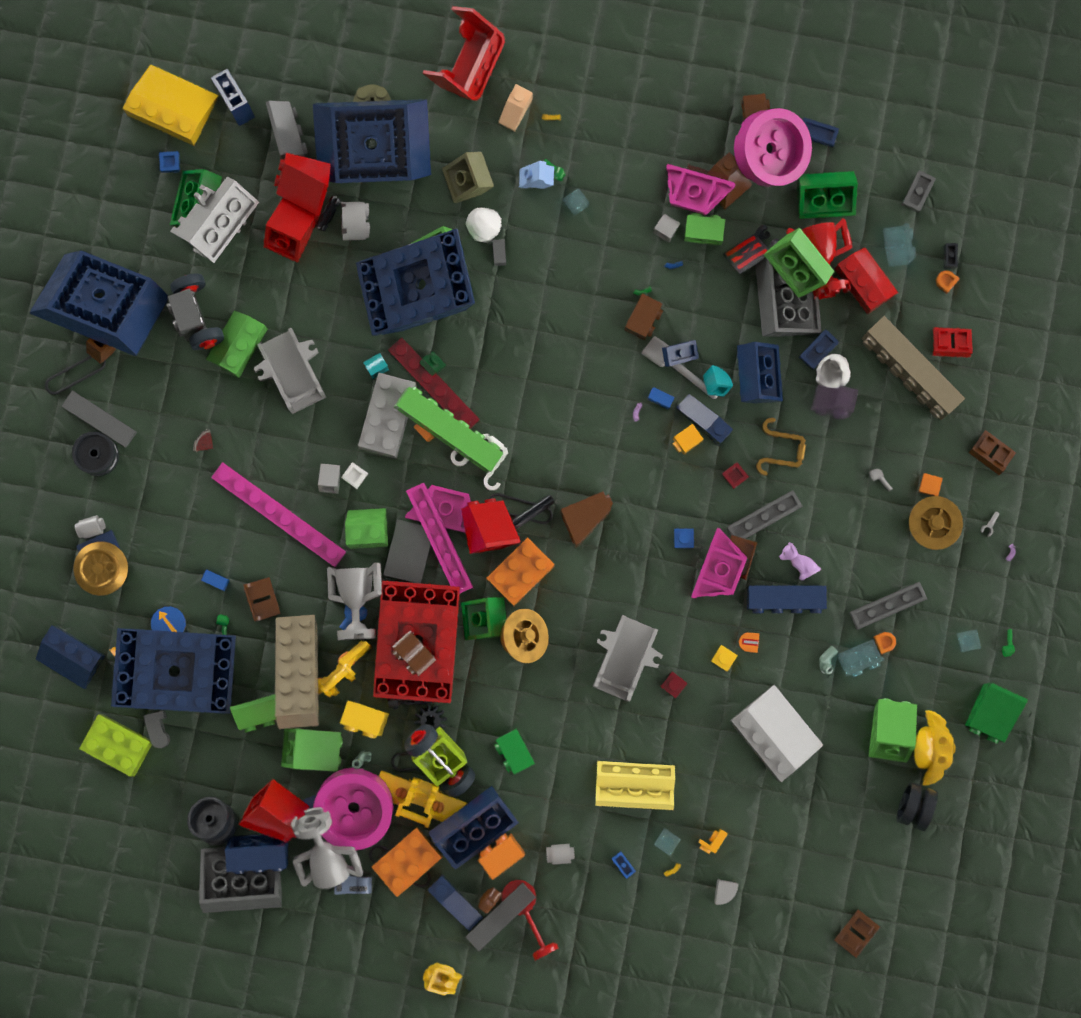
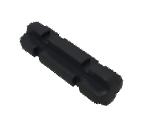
M331 196L329 204H327L320 217L321 220L316 224L317 229L323 232L326 231L328 223L331 222L336 212V207L341 203L338 197Z

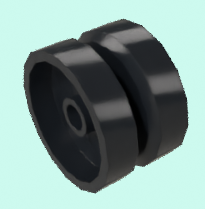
M88 432L82 434L75 441L72 448V457L80 470L92 476L102 477L110 474L116 468L119 462V450L114 441L100 432Z
M910 782L902 795L898 807L897 822L907 826L912 822L913 828L925 831L936 809L938 791L926 788L922 792L921 785Z
M205 797L198 800L191 807L187 823L189 830L197 838L210 845H221L228 842L234 836L237 830L238 818L233 808L215 797Z

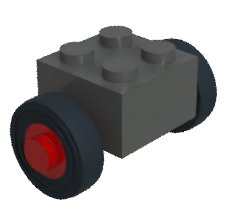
M198 273L182 276L171 283L173 295L168 296L170 303H167L170 314L176 319L173 321V324L180 337L183 336L186 341H189L193 350H204L220 344L224 340V335L221 328H206L200 307L194 296L195 293L202 290L206 285L204 277Z

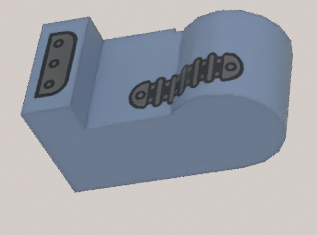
M349 875L344 882L335 886V894H369L372 892V877Z

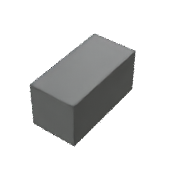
M504 239L493 240L494 266L506 265Z

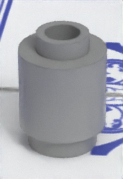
M98 515L79 520V523L75 524L78 537L84 539L103 534V529L106 528L103 518H99Z
M557 844L546 847L547 863H552V865L571 863V859H575L574 847H570V844Z

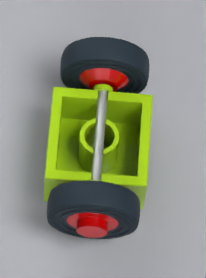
M423 725L408 737L404 748L412 756L413 762L437 787L443 783L442 788L450 797L459 796L471 786L475 779L474 771L468 765H465L468 762L464 752L441 727L435 730L431 725Z

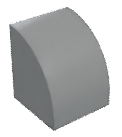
M664 214L654 228L653 233L670 242L681 223Z
M321 464L318 481L319 492L338 494L340 465Z
M717 879L714 903L721 905L731 901L737 893L738 883Z

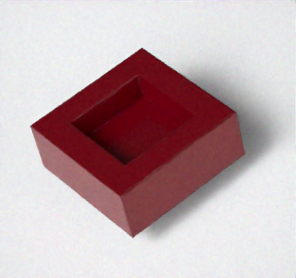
M738 462L721 474L732 489L749 478Z
M672 671L660 687L676 699L688 683Z

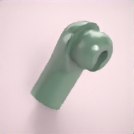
M832 645L819 657L820 670L823 674L827 675L833 672L831 659L838 653Z
M365 750L360 751L352 761V767L359 769L364 761L370 762L372 753L365 752Z

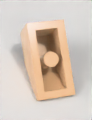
M516 84L507 99L498 123L516 131L532 101L533 93Z

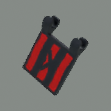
M761 225L755 234L723 253L724 257L739 274L765 259V252L780 241L779 239H774L768 247L761 241V239L770 237L769 231L764 232L768 229L766 225Z

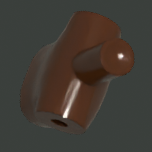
M494 887L488 889L480 898L478 907L488 914L496 905L502 893Z

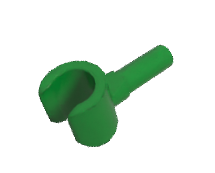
M545 159L546 165L554 167V178L558 181H563L565 177L564 169L554 166Z
M220 614L217 617L216 624L222 625V635H227L229 617Z
M1008 629V646H1002L1004 657L1011 656L1015 652L1012 642V629Z

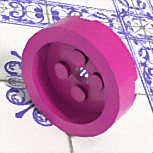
M776 108L758 111L743 121L742 127L735 137L734 154L740 171L747 179L760 186H781L794 182L804 173L810 162L812 141L807 126L799 116L789 110ZM768 143L774 146L771 153H768L766 150Z
M346 768L330 775L322 783L313 808H323L324 812L329 811L332 819L330 828L321 834L322 837L334 846L354 847L355 850L365 849L377 843L387 832L393 813V798L387 784L378 775H374L362 768ZM351 802H356L360 808L357 812L348 808Z

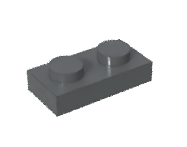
M919 170L902 205L919 213L936 178Z

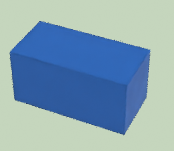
M653 387L647 400L669 410L675 397Z
M208 570L205 571L201 581L225 591L230 581Z
M621 851L611 858L626 879L636 872Z

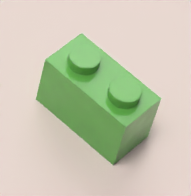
M700 213L687 215L684 242L721 246L724 236L725 219H721V216L718 215L703 217Z

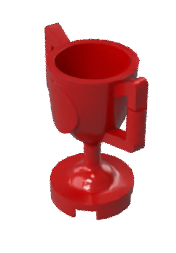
M841 219L836 225L833 222H827L802 229L803 233L829 265L835 257L852 248L845 219ZM789 228L786 231V233L789 234L793 232L794 229ZM841 228L845 247L836 251V232ZM831 276L825 285L812 291L814 299L817 297L819 299L835 297L836 294L840 293L841 289H843L844 293H847L851 290L849 280H839Z

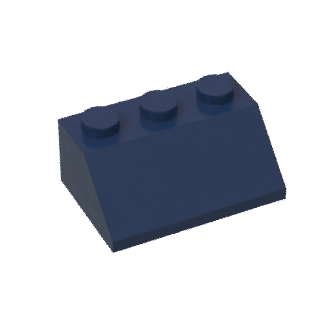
M761 342L738 345L737 358L741 402L767 403L783 401L779 345Z
M52 625L41 641L36 660L83 689H86L106 656L61 628Z
M264 834L233 836L225 847L227 872L240 874L244 871L258 873L269 869L281 871L287 867L288 842Z

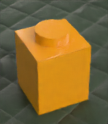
M691 424L674 436V443L672 444L678 453L682 452L684 455L704 439L695 426Z

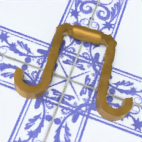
M775 418L765 420L762 425L764 433L769 436L799 440L800 444H798L796 457L798 462L762 458L757 463L756 469L763 476L768 474L767 471L761 469L762 463L798 468L802 465V460H804L806 449L804 437L768 430L767 424L774 423Z

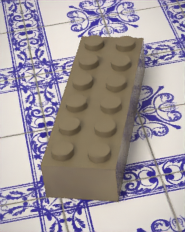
M885 316L862 337L864 346L869 350H873L877 354V359L883 364L886 363L891 368L890 372L895 377H900L905 388L913 391L917 395V400L923 405L926 404L931 409L930 413L935 418L942 420L965 399Z
M315 615L276 618L275 717L278 729L318 726V628Z

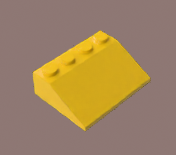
M150 65L130 92L122 109L127 116L195 146L219 96Z

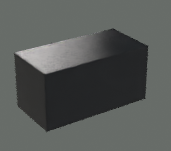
M946 243L944 245V269H956L958 267V243Z

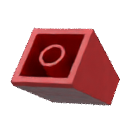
M286 153L284 160L280 159L278 170L281 173L276 175L275 178L276 194L320 216L329 184L331 164Z
M282 198L266 224L263 247L298 263L319 220V215H315Z
M496 498L485 500V503L479 504V501H472L467 503L468 506L461 508L470 554L505 549L520 543V538L504 501H496Z
M272 779L252 797L239 825L288 842L291 838H296L291 827L293 819L297 817L299 820L305 816L304 811L309 809L310 806Z

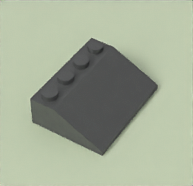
M767 258L755 264L762 336L782 337L822 333L818 297L814 299L811 291L798 298Z
M225 847L201 849L199 904L203 913L282 907L281 871L269 869L258 873L244 871L240 874L227 872Z

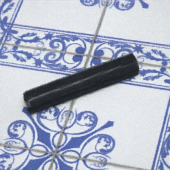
M547 495L513 518L512 522L515 529H518L555 503L552 496Z

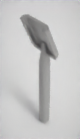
M655 336L642 351V355L659 367H664L662 348L669 345ZM682 364L672 366L707 394L705 383ZM708 395L712 399H716L718 397L714 395Z

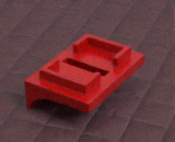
M933 328L932 356L971 357L973 353L972 329ZM951 334H954V348L951 346Z

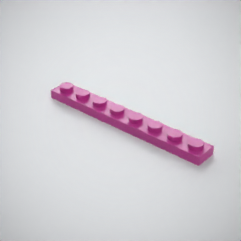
M223 462L211 477L332 566L336 567L346 554L345 550Z

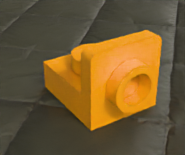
M722 829L718 832L715 830L709 839L711 841L710 845L699 839L698 842L701 844L699 848L708 854L711 851L716 853L728 833Z

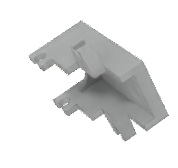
M226 177L216 192L201 184L199 188L203 190V194L200 195L197 192L194 194L199 204L196 203L186 218L181 216L178 220L180 226L178 228L174 226L170 231L190 243L194 247L193 251L213 263H215L235 234L240 233L241 226L246 225V219L259 203L240 184L229 177Z
M289 328V331L263 344H257L265 360L258 364L254 370L256 373L259 370L264 371L262 376H258L260 381L274 379L287 408L294 414L326 398V395L309 363V360L319 353L317 348L313 351L309 350L310 345H315L313 340L299 343L293 329Z
M622 615L615 632L601 630L600 634H605L606 640L600 641L598 639L596 643L605 648L607 653L593 687L629 702L644 666L658 668L659 664H655L653 658L657 656L662 659L663 655L651 647L658 629Z

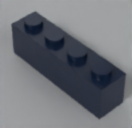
M826 586L747 587V610H752L753 614H762L764 610H771L773 614H781L783 610H791L792 614H800L802 610H810L811 614L822 613V610L827 609Z

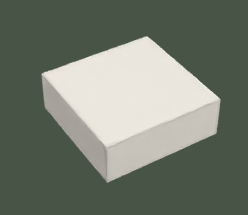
M352 462L341 478L358 489L368 473Z

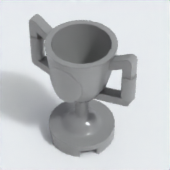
M373 563L369 568L336 570L333 567H328V598L345 603L352 611V623L347 626L346 630L337 631L338 640L375 639L376 629H367L360 622L359 610L366 601L382 594L380 563ZM335 578L340 596L336 595ZM372 578H373V582H374V591H373V592H371V590H372Z
M321 807L305 810V816L299 820L297 817L293 819L291 827L295 836L300 839L313 838L315 842L312 850L295 856L293 860L294 868L302 886H306L313 880V884L316 887L326 889L341 884L348 878L349 874L362 877L363 870L354 847L334 846L322 841L321 834L326 832L332 824L329 811L324 812ZM342 854H349L353 867L347 864ZM310 858L311 872L306 876L301 862Z

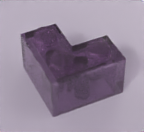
M817 385L811 410H814L815 414L826 416L827 413L834 415L836 419L845 420V418L854 413L858 390L843 386L835 389Z

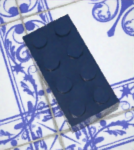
M491 786L428 833L437 848L456 870L517 825L518 821Z

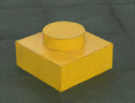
M721 645L711 662L728 672L738 655Z

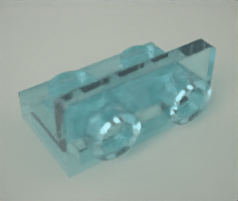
M909 223L899 227L884 228L883 234L888 267L911 264L914 258H916V249L912 247L913 230L909 228Z
M873 639L837 654L846 676L852 675L853 678L863 674L862 670L867 667L872 670L881 666L880 662L884 660L880 656Z

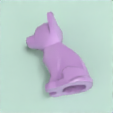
M789 542L779 556L781 560H791L792 566L800 572L799 579L801 581L821 570L811 558L798 554L793 543Z

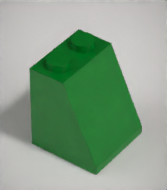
M994 683L983 684L965 726L969 727V732L980 736V734L988 736L987 740L992 743L1005 742L1028 699Z

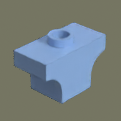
M538 161L520 169V188L545 189L553 186L554 167L546 165V162Z

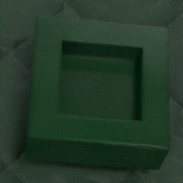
M434 352L423 357L419 362L431 376L446 366Z

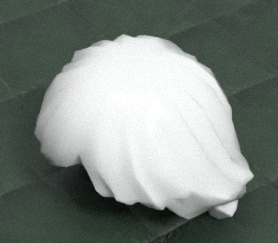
M476 208L468 215L466 226L474 240L489 243L500 232L502 218H500L498 212L492 209Z
M831 354L824 357L816 369V382L827 389H839L845 386L851 377L848 361L840 354Z

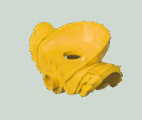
M930 710L925 711L929 727L924 726L919 730L914 749L917 767L928 769L923 778L922 785L924 786L934 784L944 776V771L952 765L953 754L956 750L954 739L946 727V720L941 715Z

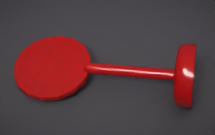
M524 880L511 881L502 891L501 900L503 902L522 883L536 896L535 889ZM535 898L518 915H525L541 949L533 953V958L536 961L559 949V947L554 942L545 946L529 914V911L533 909L536 903Z

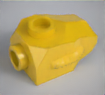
M440 963L429 966L423 975L425 989L441 995L455 994L457 984L462 978V975L455 972L452 967Z

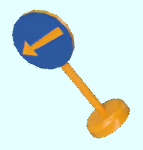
M163 607L157 610L151 620V628L155 631L184 632L186 627V619L183 613L174 607ZM113 647V648L110 649V652L112 653V655H113L114 657H115L116 647Z

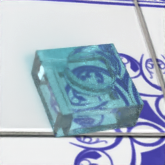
M579 188L563 199L573 215H576L590 205Z
M977 629L957 633L961 652L981 648Z
M664 828L654 845L671 856L681 839Z

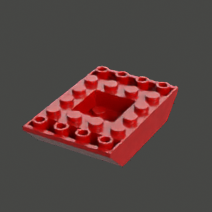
M382 580L373 697L451 703L459 614V586ZM409 631L414 636L420 635L423 638L422 645L436 659L420 676L417 673L412 675L406 668L408 663L404 659L400 661L392 653L395 650L392 646Z

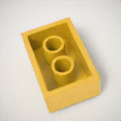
M347 701L340 724L344 725L343 729L352 732L361 730L363 731L362 735L377 738V736H382L389 713L353 701Z

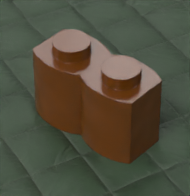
M411 631L392 646L395 649L392 653L400 661L404 659L408 663L406 668L412 675L417 673L420 676L436 661Z

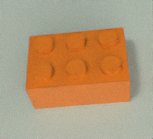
M527 537L487 577V580L514 607L555 567V564Z
M417 827L375 863L372 868L398 897L443 856Z
M505 833L496 839V845L493 847L488 845L480 851L478 861L493 880L524 857L525 852L511 833L508 836Z

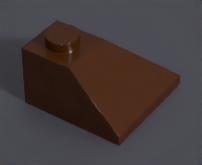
M730 152L706 174L735 183V188L718 203L724 210L752 186L750 179H747L740 171L735 157Z

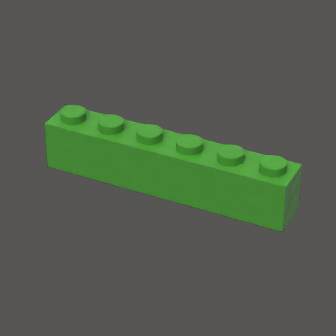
M416 387L406 388L394 405L396 410L486 473L493 470L503 455L497 444L484 440L485 436L483 434L470 430L466 422L453 418V413L447 409L442 410L439 408L435 400L431 398L426 399Z

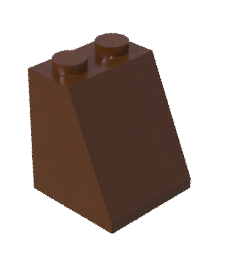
M604 491L561 509V517L575 548L579 547L610 513L613 503L609 494L605 495Z

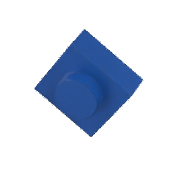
M178 151L159 152L161 173L180 172V155Z
M674 529V548H694V529Z

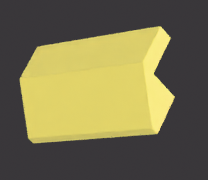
M597 761L596 806L674 810L675 766Z

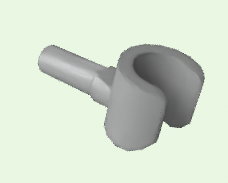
M874 469L869 472L873 481L879 479L888 491L892 490L880 469Z
M995 512L988 524L980 529L981 533L986 527L990 529L987 537L993 534L992 527L999 516L998 512Z

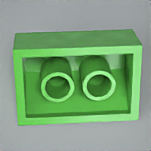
M800 228L784 236L764 254L798 298L825 285L834 273L831 266Z
M234 311L222 331L224 340L212 348L206 360L240 378L257 349V344L261 342L268 329L257 320Z
M275 695L230 707L238 729L244 730L245 733L256 730V726L261 724L264 727L275 724Z

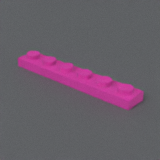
M425 483L407 490L408 497L450 586H459L460 593L473 588Z

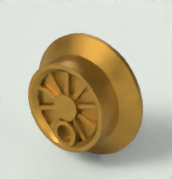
M931 496L922 499L914 506L909 517V528L913 538L920 545L928 549L940 550L951 546L957 541L962 532L963 519L960 510L952 501L940 496Z
M94 542L85 546L76 556L73 567L74 576L79 586L86 592L99 596L108 595L117 591L125 582L128 574L127 559L117 546L108 542Z
M519 609L511 613L501 629L500 639L503 648L513 659L521 663H532L540 659L545 653L549 635L547 626L538 613L530 609Z

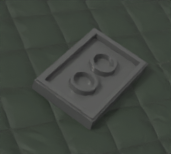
M397 519L384 576L412 583L422 582L431 543L422 525Z

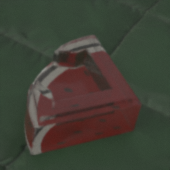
M210 429L203 431L197 437L193 446L194 452L213 449Z

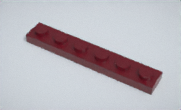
M402 337L388 349L389 353L443 409H447L454 414L453 418L466 422L469 425V429L480 421L472 410L437 374L431 376L419 363L422 358Z

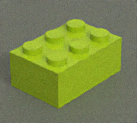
M98 714L79 749L131 777L136 775L152 744L150 739L104 714Z

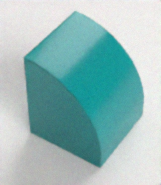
M380 353L363 362L372 379H375L378 373L383 374L389 370Z
M712 365L703 375L708 395L724 397L733 387L729 375L717 366Z

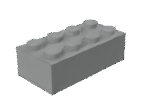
M378 373L358 444L360 449L397 459L408 417L396 410L394 405L406 388L417 387L416 382Z

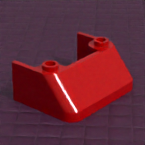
M453 6L451 10L463 19L459 32L466 40L452 72L445 69L440 72L424 70L422 74L440 88L468 100L476 101L481 97L504 46L505 37L501 31L474 8Z

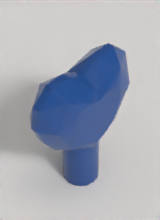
M346 605L344 609L346 618L339 626L342 630H346L347 626L352 623V611ZM363 606L359 610L360 621L364 620L368 615L367 609Z

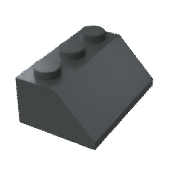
M266 101L281 159L284 160L286 153L305 157L308 151L305 142L302 143L300 136H303L300 124L297 125L295 121L298 118L296 108L291 107L288 101Z

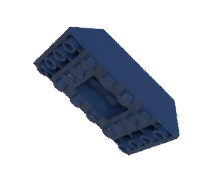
M427 99L313 103L316 157L318 161L331 164L329 182L405 181L431 175ZM373 138L376 140L377 145L374 148H369L366 145V141Z
M453 229L356 262L372 336L401 332L466 311L475 304L458 229ZM424 279L426 283L425 288L420 290L419 282Z
M77 251L63 256L32 307L30 314L137 356L169 300V295L149 277L84 251ZM103 293L105 296L103 298H96L94 295Z
M117 628L111 707L230 714L236 636ZM171 666H178L180 668V674L177 677L170 676L169 669Z

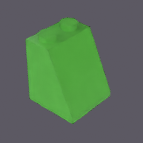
M386 508L348 510L345 534L346 545L350 549L388 547Z
M887 698L878 699L874 708L868 757L907 763L916 746V704H911L907 701L896 702Z
M284 728L281 767L338 771V767L341 764L339 751L343 743L341 732Z

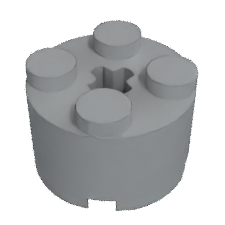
M341 202L343 241L366 240V238H369L370 224L366 222L369 215V204L364 202Z

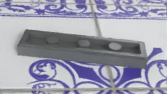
M71 391L62 405L63 408L126 448L137 433L74 391Z
M794 490L731 524L727 527L730 535L746 539L803 506Z
M917 582L853 610L849 614L856 630L925 601L927 597L921 583Z
M522 883L480 922L466 938L480 951L521 913L536 896Z

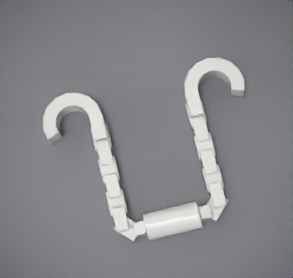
M483 434L485 436L484 439H487L489 443L497 444L500 450L503 451V455L493 470L487 473L484 478L485 487L490 491H494L501 484L496 483L495 486H490L488 480L506 458L508 450L495 437ZM455 450L451 454L452 463L456 466H464L469 461L466 458L461 462L456 461L455 456L457 452Z

